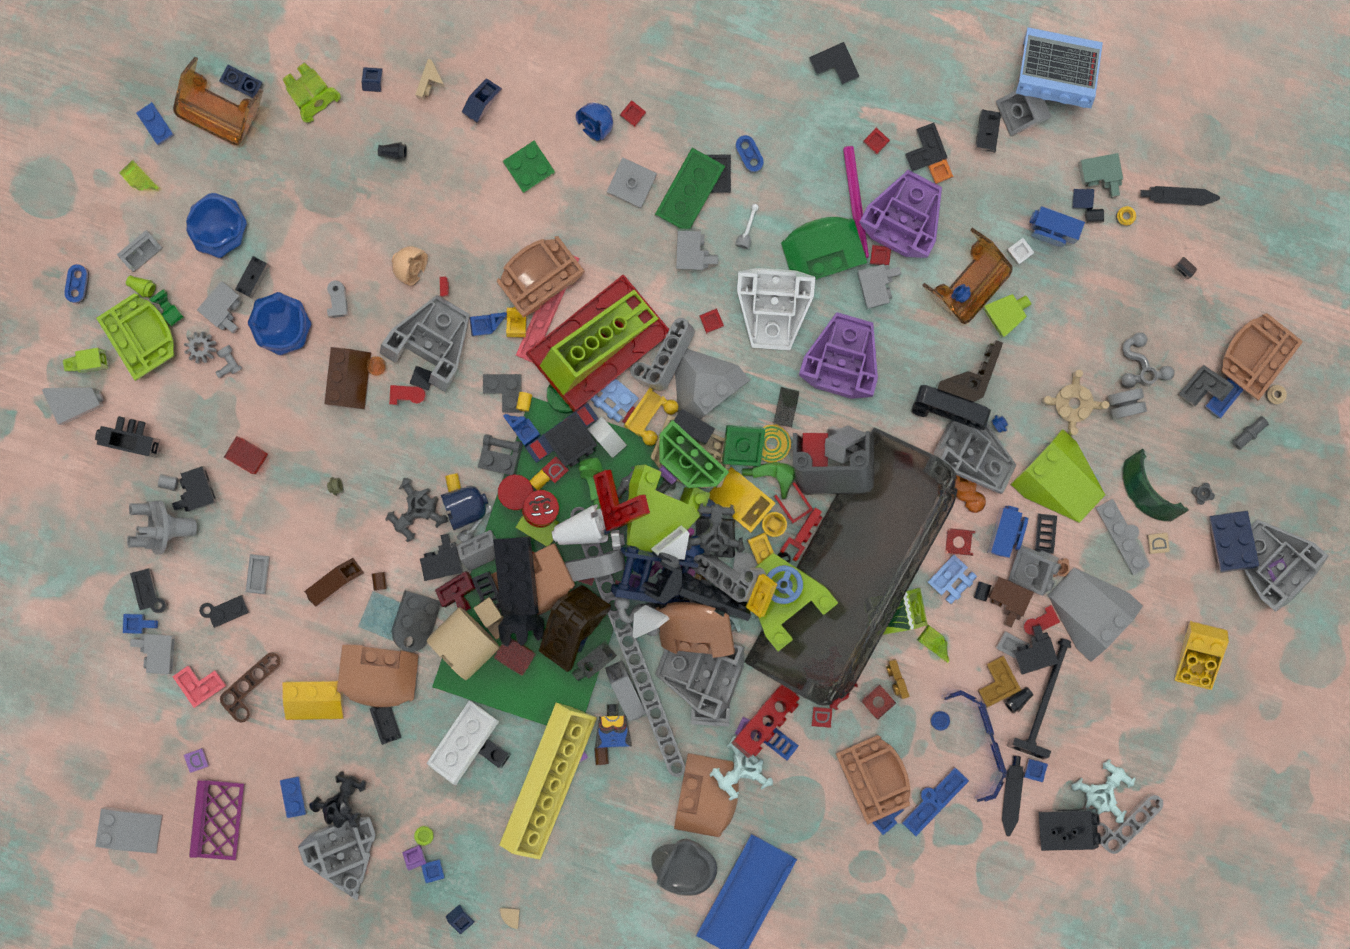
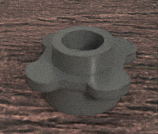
M1203 483L1202 486L1194 487L1192 493L1197 497V503L1203 505L1205 501L1215 498L1209 483Z

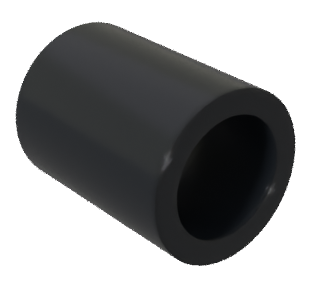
M1086 209V223L1104 222V209Z
M979 581L974 598L986 602L992 585Z

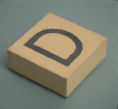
M1168 533L1148 535L1150 554L1170 552Z

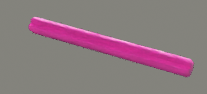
M846 146L843 152L852 216L867 259L869 253L866 231L859 223L863 216L854 147Z

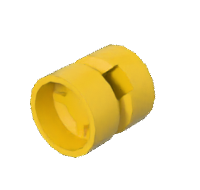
M771 512L762 520L763 532L770 537L782 535L787 528L785 517L778 512Z

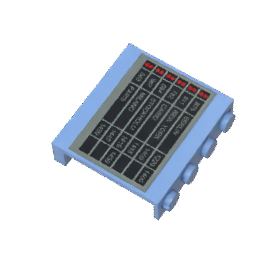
M1028 27L1023 41L1024 52L1016 94L1056 101L1062 104L1076 105L1082 108H1092L1096 96L1103 42Z

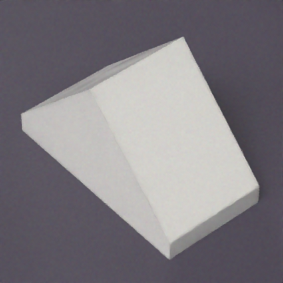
M600 417L588 428V431L612 458L627 446L603 417Z
M681 525L651 548V550L657 556L660 552L684 560L689 532Z
M647 605L643 606L634 613V639L659 628L669 620V617Z

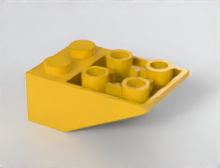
M730 467L722 486L714 487L709 492V498L722 507H730V504H732L735 510L732 518L751 533L776 503L734 468Z
M1190 621L1174 681L1212 690L1229 642L1228 630Z

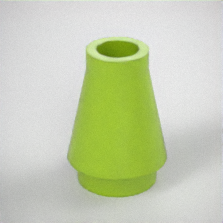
M132 275L128 276L126 280V286L133 289L143 298H150L155 292L156 285L152 280Z

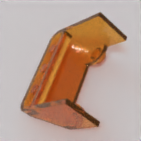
M194 57L180 75L173 106L175 115L233 145H239L245 138L258 112L263 90L259 89L252 100L245 98L237 105L206 89L207 80L203 75L195 72L198 58Z
M974 228L970 230L977 239L970 251L974 260L950 287L946 284H940L935 289L926 283L922 285L939 305L962 324L969 323L1010 277L1013 270L1010 262L994 242ZM965 284L966 287H970V297L963 303L952 299L951 296L954 289L959 285Z

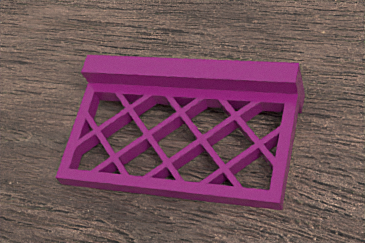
M197 779L189 852L190 858L200 857L236 861L244 783ZM209 785H217L221 790L214 798L208 793ZM230 787H240L239 795L232 800L226 791ZM224 793L230 802L221 809L215 800ZM213 802L220 811L210 817L206 812V807ZM233 804L237 809V814L230 819L224 810ZM222 812L228 822L219 828L213 819ZM211 821L218 830L208 836L204 832V826ZM231 823L235 828V833L227 838L222 829ZM220 832L226 841L217 847L211 838ZM209 840L215 847V850L210 854L201 853L202 845ZM227 842L233 847L232 856L224 855L219 850Z

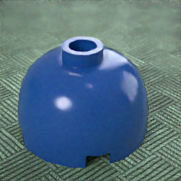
M591 102L576 112L575 117L578 124L582 123L585 127L583 131L596 141L603 140L613 127L612 112L606 105Z

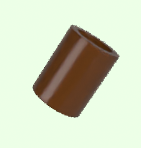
M385 572L372 573L374 591L387 589Z
M595 747L596 765L609 764L608 747Z

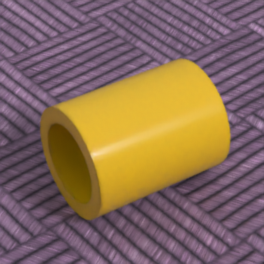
M519 392L516 410L529 412L532 394Z
M541 469L530 480V483L536 490H540L550 478Z
M458 473L445 476L448 492L461 488Z

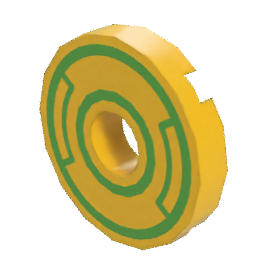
M778 425L764 426L765 436L761 460L768 463L783 460L791 448V439L788 432ZM774 438L777 441L775 449L767 447L766 442L768 439Z

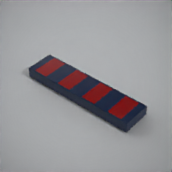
M588 403L566 418L568 419L576 413L585 428L599 419ZM544 434L525 447L536 463L554 451Z

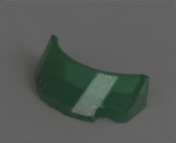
M1141 448L1124 460L1123 484L1129 499L1135 504L1134 506L1142 513L1157 520L1171 522L1189 511V509L1184 507L1181 502L1177 504L1170 503L1154 490L1145 472L1144 459L1147 456L1144 454L1145 450Z

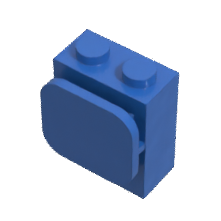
M1043 206L1032 213L1029 221L1032 224L1030 229L1034 230L1031 234L1033 238L1058 247H1063L1066 242L1076 243L1085 224L1084 221Z
M1008 505L1005 508L999 509L987 553L1010 558L1012 548L1020 550L1029 518L1022 517L1023 513L1018 512L1019 508Z

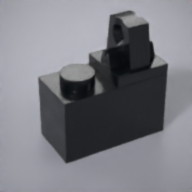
M205 466L180 473L182 478L179 481L182 489H186V492L180 495L181 500L172 503L174 511L183 508L185 512L195 511L217 503Z
M449 533L440 535L442 545L438 546V555H435L434 551L423 554L424 558H420L424 581L463 573L456 543H451Z
M1040 624L1032 626L1035 636L1030 637L1031 645L1028 646L1027 643L1017 646L1016 650H1013L1021 675L1059 663L1051 637L1047 632H1042Z

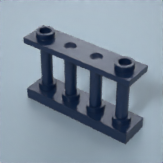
M635 546L621 547L620 551L627 556L622 581L619 582V585L612 584L611 592L615 597L665 605L674 602H689L688 598L679 595V593L666 603L645 594L647 588L643 587V584L649 580L653 561L661 562L662 559L654 552L639 550ZM685 555L684 560L678 559L679 564L682 565V574L688 573L689 567L698 568L699 564L690 555ZM635 558L646 559L640 584L637 587H631L629 581Z

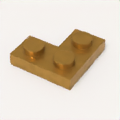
M1004 656L986 664L995 682L979 689L978 692L987 708L1021 691Z
M889 660L886 670L889 677L893 676L895 684H892L894 694L901 699L910 697L897 660Z

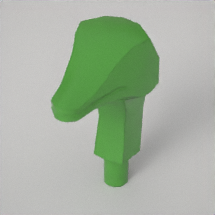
M587 458L579 462L580 476L588 482L591 501L594 502V505H598L596 509H601L593 476L603 471L602 465L598 458Z
M780 462L761 464V467L742 468V476H753V478L772 476L776 478L780 485L782 499L787 498L789 489L795 480L794 467Z

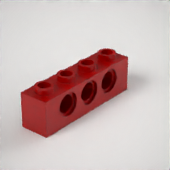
M784 683L779 685L731 744L749 758L752 755L756 757L763 749L760 745L764 741L768 742L774 736L773 730L776 726L780 728L787 720L785 718L788 712L793 713L799 706L797 701L800 697ZM776 703L782 704V712H778L775 709ZM764 717H768L771 720V726L768 727L763 724ZM752 731L758 733V735H759V740H758V741L752 740V738H751V732H752Z

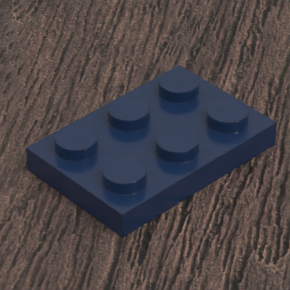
M1248 511L1210 516L1209 521L1220 573L1258 568L1259 561Z

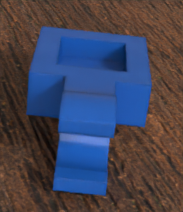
M123 614V633L143 634L144 628H158V620H144V614Z
M904 809L873 822V824L884 835L898 823L895 817L902 813Z

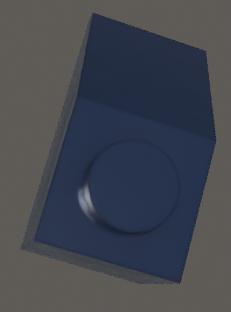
M486 78L468 97L462 113L478 122L486 114L502 88Z

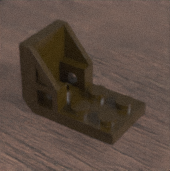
M995 340L987 345L984 353L987 358L986 361L981 363L978 374L967 371L938 382L935 388L972 402L983 398L1003 342ZM970 382L974 383L973 387L970 386Z
M583 585L564 595L551 608L539 652L563 670L569 672L573 668L581 641L592 634L610 611L611 605Z

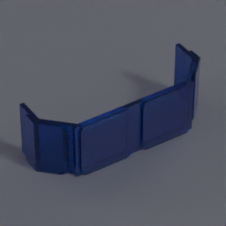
M960 689L947 692L948 694L941 696L943 700L962 695L977 703L999 773L989 792L974 796L973 798L976 802L996 799L1004 784L1003 779L1006 778L1007 771L998 743L994 740L993 735L995 734L985 703L979 699L975 700L977 699L976 697Z

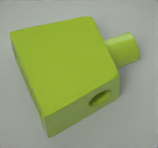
M1011 294L985 305L983 310L1001 338H1003L1027 317L1023 310L1032 304L1026 295L1016 300L1014 295Z

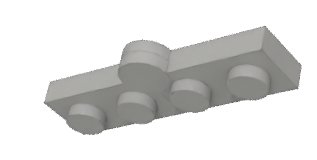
M1113 499L1096 507V511L1132 575L1149 567L1150 564L1136 541V538L1139 536L1138 527L1127 525Z

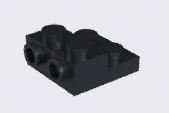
M576 413L544 434L565 467L567 465L570 467L580 462L579 457L584 454L587 457L596 451L594 448L597 446L596 442Z

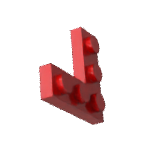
M604 470L593 476L606 531H613L650 514L646 495H639L619 504L611 470Z

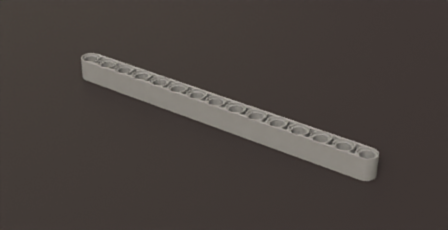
M576 507L571 511L570 516H574V513L577 510L583 511L585 509L582 507ZM600 543L581 544L586 558L591 557L588 554V549L591 546L598 548V555L604 554ZM612 574L594 577L601 598L607 603L615 600L617 597L612 592L605 593L602 590L604 582L615 584ZM610 610L608 616L667 769L672 776L679 777L685 772V763L638 641L633 637L631 623H627L623 629L617 628L616 620L620 618L618 610ZM625 636L633 638L632 646H624L622 641ZM632 654L640 656L639 664H631L629 658ZM639 672L646 673V682L640 683L637 681L636 676ZM646 690H651L654 693V698L650 701L645 700L643 697V693ZM653 708H658L661 711V716L657 719L652 718L650 715V711ZM661 726H665L668 729V734L664 737L659 736L657 733V729ZM668 744L675 747V752L671 755L666 754L664 751V747ZM675 762L682 765V770L678 773L673 772L671 769V765Z

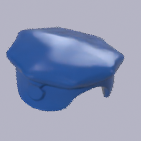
M209 193L191 206L186 219V231L197 251L221 258L241 245L247 221L234 199L217 193Z
M276 292L255 300L248 320V326L258 346L277 355H283L304 346L311 327V321L301 301L281 292Z

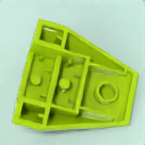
M1062 429L1049 442L1050 444L1010 485L1024 498L1080 523L1101 501L1105 493L1078 443Z

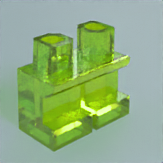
M305 62L297 68L302 75L299 79L295 80L291 73L283 78L287 87L285 89L300 110L313 98L304 85L307 86L314 97L329 88L318 73Z

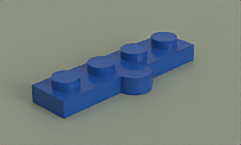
M954 767L934 789L931 787L922 789L921 798L923 801L903 820L902 824L917 836L969 780Z

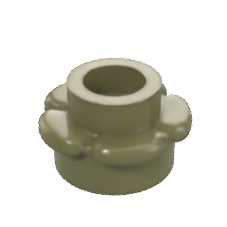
M331 477L330 482L327 483V488L334 496L343 492V484L340 478Z

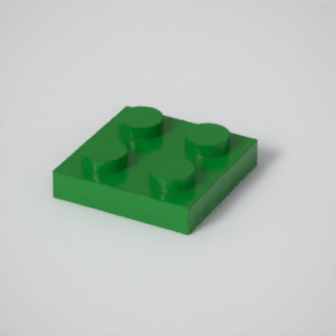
M535 140L503 160L504 165L523 193H526L555 174L554 169Z
M726 425L722 463L761 467L765 429L763 427Z

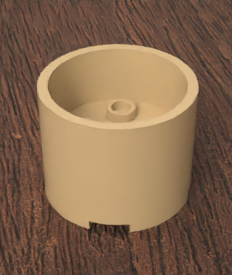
M458 607L427 639V643L464 680L470 678L500 649V646L484 628L461 607Z

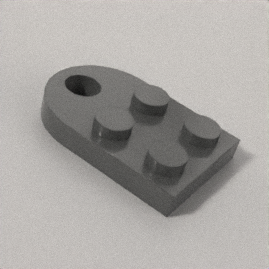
M404 590L392 627V638L399 648L404 651L415 652L425 647L439 612L440 601ZM411 636L413 642L410 646L406 647L404 639Z

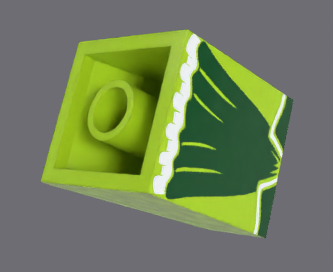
M921 588L865 599L864 609L868 614V629L872 633V637L913 630L928 625Z

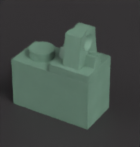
M1119 153L1084 159L1078 162L1082 185L1088 184V187L1100 185L1099 182H1101L1105 189L1109 188L1111 198L1120 196L1119 186L1122 185L1123 174Z

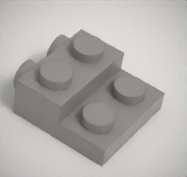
M1021 545L1008 581L1043 596L1046 592L1051 591L1055 584L1052 578L1060 569L1059 558L1043 550L1037 552Z

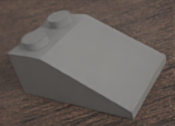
M103 807L100 812L95 847L156 854L162 815Z

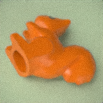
M952 474L951 492L959 500L966 502L965 507L969 511L974 513L982 511L986 505V498L982 493L976 491L977 484Z

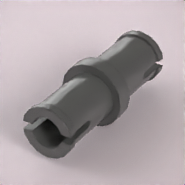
M1260 416L1252 425L1244 428V432L1232 441L1233 444L1241 450L1252 439L1255 440L1257 438V435L1269 425L1268 421L1263 416Z

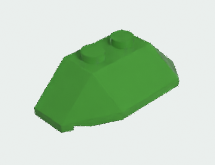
M673 420L659 434V462L687 488L716 487L729 473L725 467Z

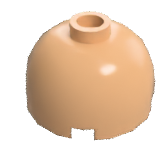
M407 246L396 252L392 257V270L395 277L409 286L418 282L420 279L418 274L420 270L424 273L428 261V255L424 253L425 251L418 247Z

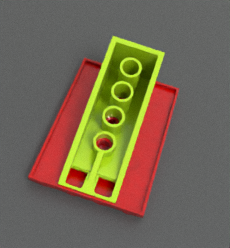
M623 274L529 349L526 355L572 411L575 412L664 341L670 329Z

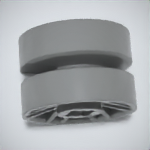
M1142 388L1108 396L1110 405H1119V407L1111 410L1113 419L1147 412L1146 402H1137V400L1144 398Z

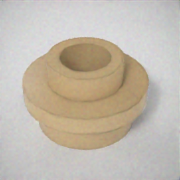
M1274 385L1269 388L1267 397L1271 403L1280 404L1285 401L1287 392L1284 387ZM1275 391L1280 392L1279 398L1274 396Z

